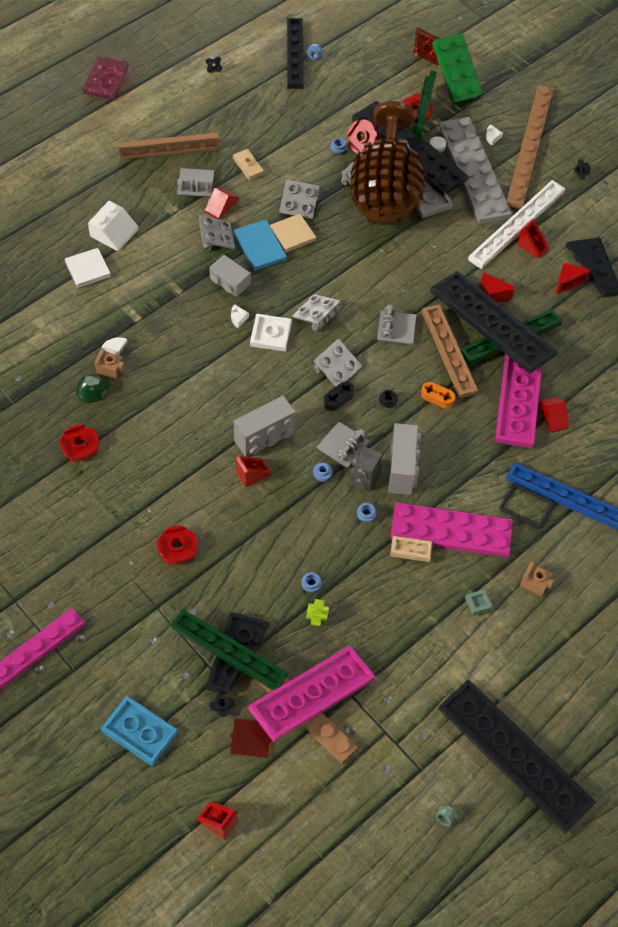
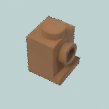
M101 348L94 362L97 374L117 379L125 368L123 356L106 352L103 348Z
M531 561L520 586L542 596L544 591H549L554 581L550 579L552 573L534 565V562Z

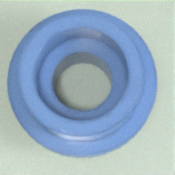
M313 44L308 47L307 55L312 60H319L323 55V50L320 45Z
M336 138L331 143V150L337 154L344 153L347 150V143L342 138Z
M319 463L314 467L313 475L318 481L325 482L331 478L332 468L326 463Z
M363 503L357 509V516L363 522H371L376 517V508L370 503Z
M313 572L304 575L301 581L303 589L307 592L318 591L322 584L320 576ZM312 581L315 584L309 585L308 582Z

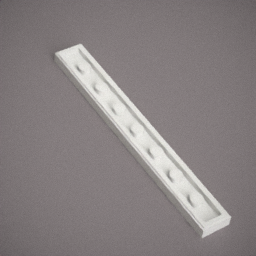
M553 180L550 181L469 256L468 260L480 269H483L520 234L521 229L531 219L536 220L563 195L565 188Z

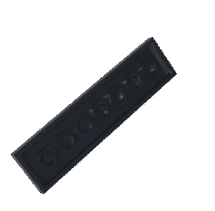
M377 100L352 115V121L354 122L362 119L373 122L380 132V139L386 140L387 128L380 126L373 117L375 107L380 104ZM409 126L398 129L397 140H407L410 149L412 148L418 152L425 170V182L443 197L468 180V175L422 137L420 142L414 141V133H412V129Z
M454 272L431 287V293L529 374L557 356L556 349L460 272Z
M469 679L439 706L438 710L565 834L595 805L596 801Z

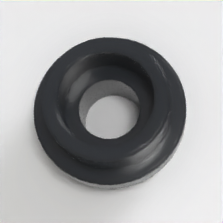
M385 390L380 394L379 402L383 407L391 408L397 404L398 397L394 391Z

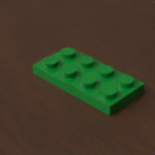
M463 32L434 40L432 45L452 104L483 95Z

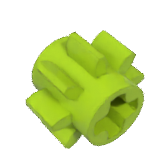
M315 599L314 604H308L306 618L311 619V625L321 626L322 621L327 622L329 606H324V600Z

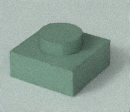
M485 589L465 596L472 616L492 610V604Z

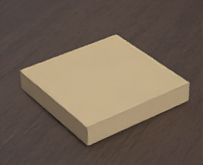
M301 214L269 225L285 253L316 241V236Z

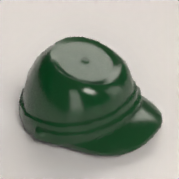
M86 374L79 380L76 394L84 402H97L106 394L110 382L102 374Z

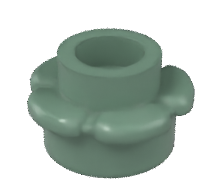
M440 806L438 808L439 811L436 814V818L442 825L449 827L457 821L456 811L451 806Z

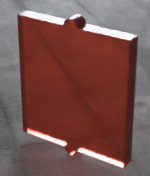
M235 718L233 733L230 734L232 739L230 754L268 758L269 744L272 740L258 721Z

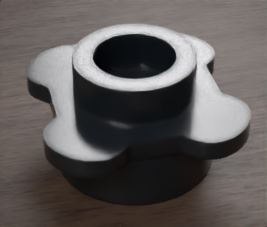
M211 56L206 59L207 72L212 73L213 71L219 72L222 70L221 58L219 56Z
M580 159L578 160V165L574 168V172L583 180L585 176L590 174L591 167L589 163Z
M220 692L217 694L215 701L211 702L209 706L212 711H215L221 717H226L231 708L235 706V701L227 698L224 693Z

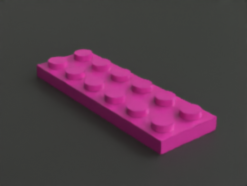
M505 354L495 442L533 448L542 366L529 374Z
M395 502L390 540H392L393 536L432 541V547L508 558L510 554L512 519Z
M348 646L249 705L248 710L271 740L275 742L375 680L376 676L352 647Z

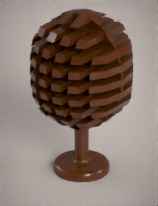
M387 101L377 105L373 113L374 120L380 126L387 128L386 140L379 139L375 141V145H372L371 142L364 144V149H362L363 156H360L358 152L353 160L350 194L358 211L366 216L368 223H377L378 225H396L400 223V218H403L404 222L410 221L413 214L412 208L415 206L416 211H418L422 205L425 170L418 152L412 148L410 149L407 140H397L398 129L405 128L413 122L414 111L405 103Z

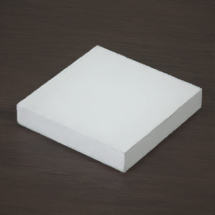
M98 248L65 258V263L77 288L111 277Z
M256 314L250 346L286 352L292 319Z

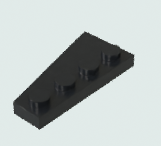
M601 238L567 242L566 247L573 252L575 260L579 261L584 268L590 270L589 275L592 278V283L603 298L618 296V280Z
M230 612L224 634L254 652L268 630L270 622ZM216 656L206 690L217 693L222 692L227 695L241 671Z

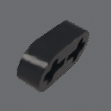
M345 381L326 393L324 396L325 408L334 411L352 399L354 396V385Z

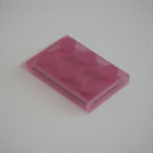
M97 56L83 87V94L115 100L128 70V61Z

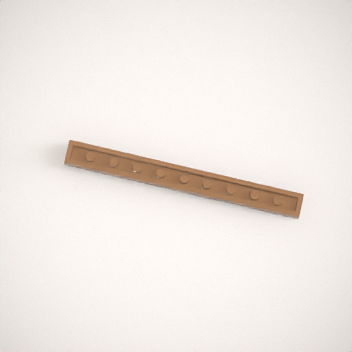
M539 85L537 87L507 198L509 207L517 209L523 207L553 88Z

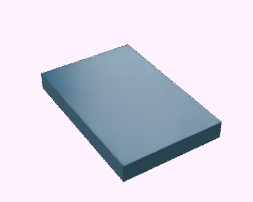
M267 220L234 230V234L254 271L287 261V256Z
M129 696L123 699L100 729L102 733L152 767L179 733L178 729Z

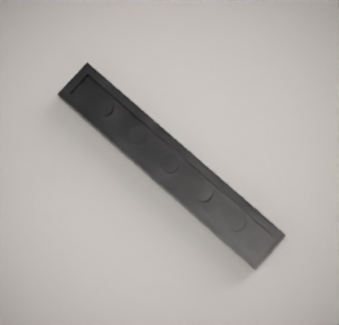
M287 18V89H303V18Z

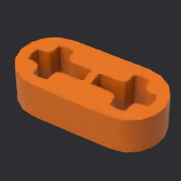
M426 382L422 385L421 396L426 401L442 408H450L454 405L455 394L451 390L433 382Z

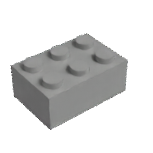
M284 396L233 420L234 442L245 457L256 455L260 450L271 447L277 441L288 438L295 433V411Z
M394 423L388 493L411 495L412 488H416L421 433H417L418 425Z

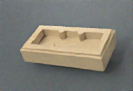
M248 149L233 154L234 161L249 181L264 175V170Z
M393 536L390 556L430 562L432 541Z

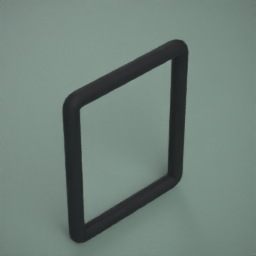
M513 483L499 508L502 512L541 529L554 506V502L519 484ZM515 487L550 503L539 525L504 508Z

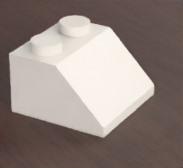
M108 201L88 222L90 237L116 251H119L139 230L138 225L124 208L111 201Z

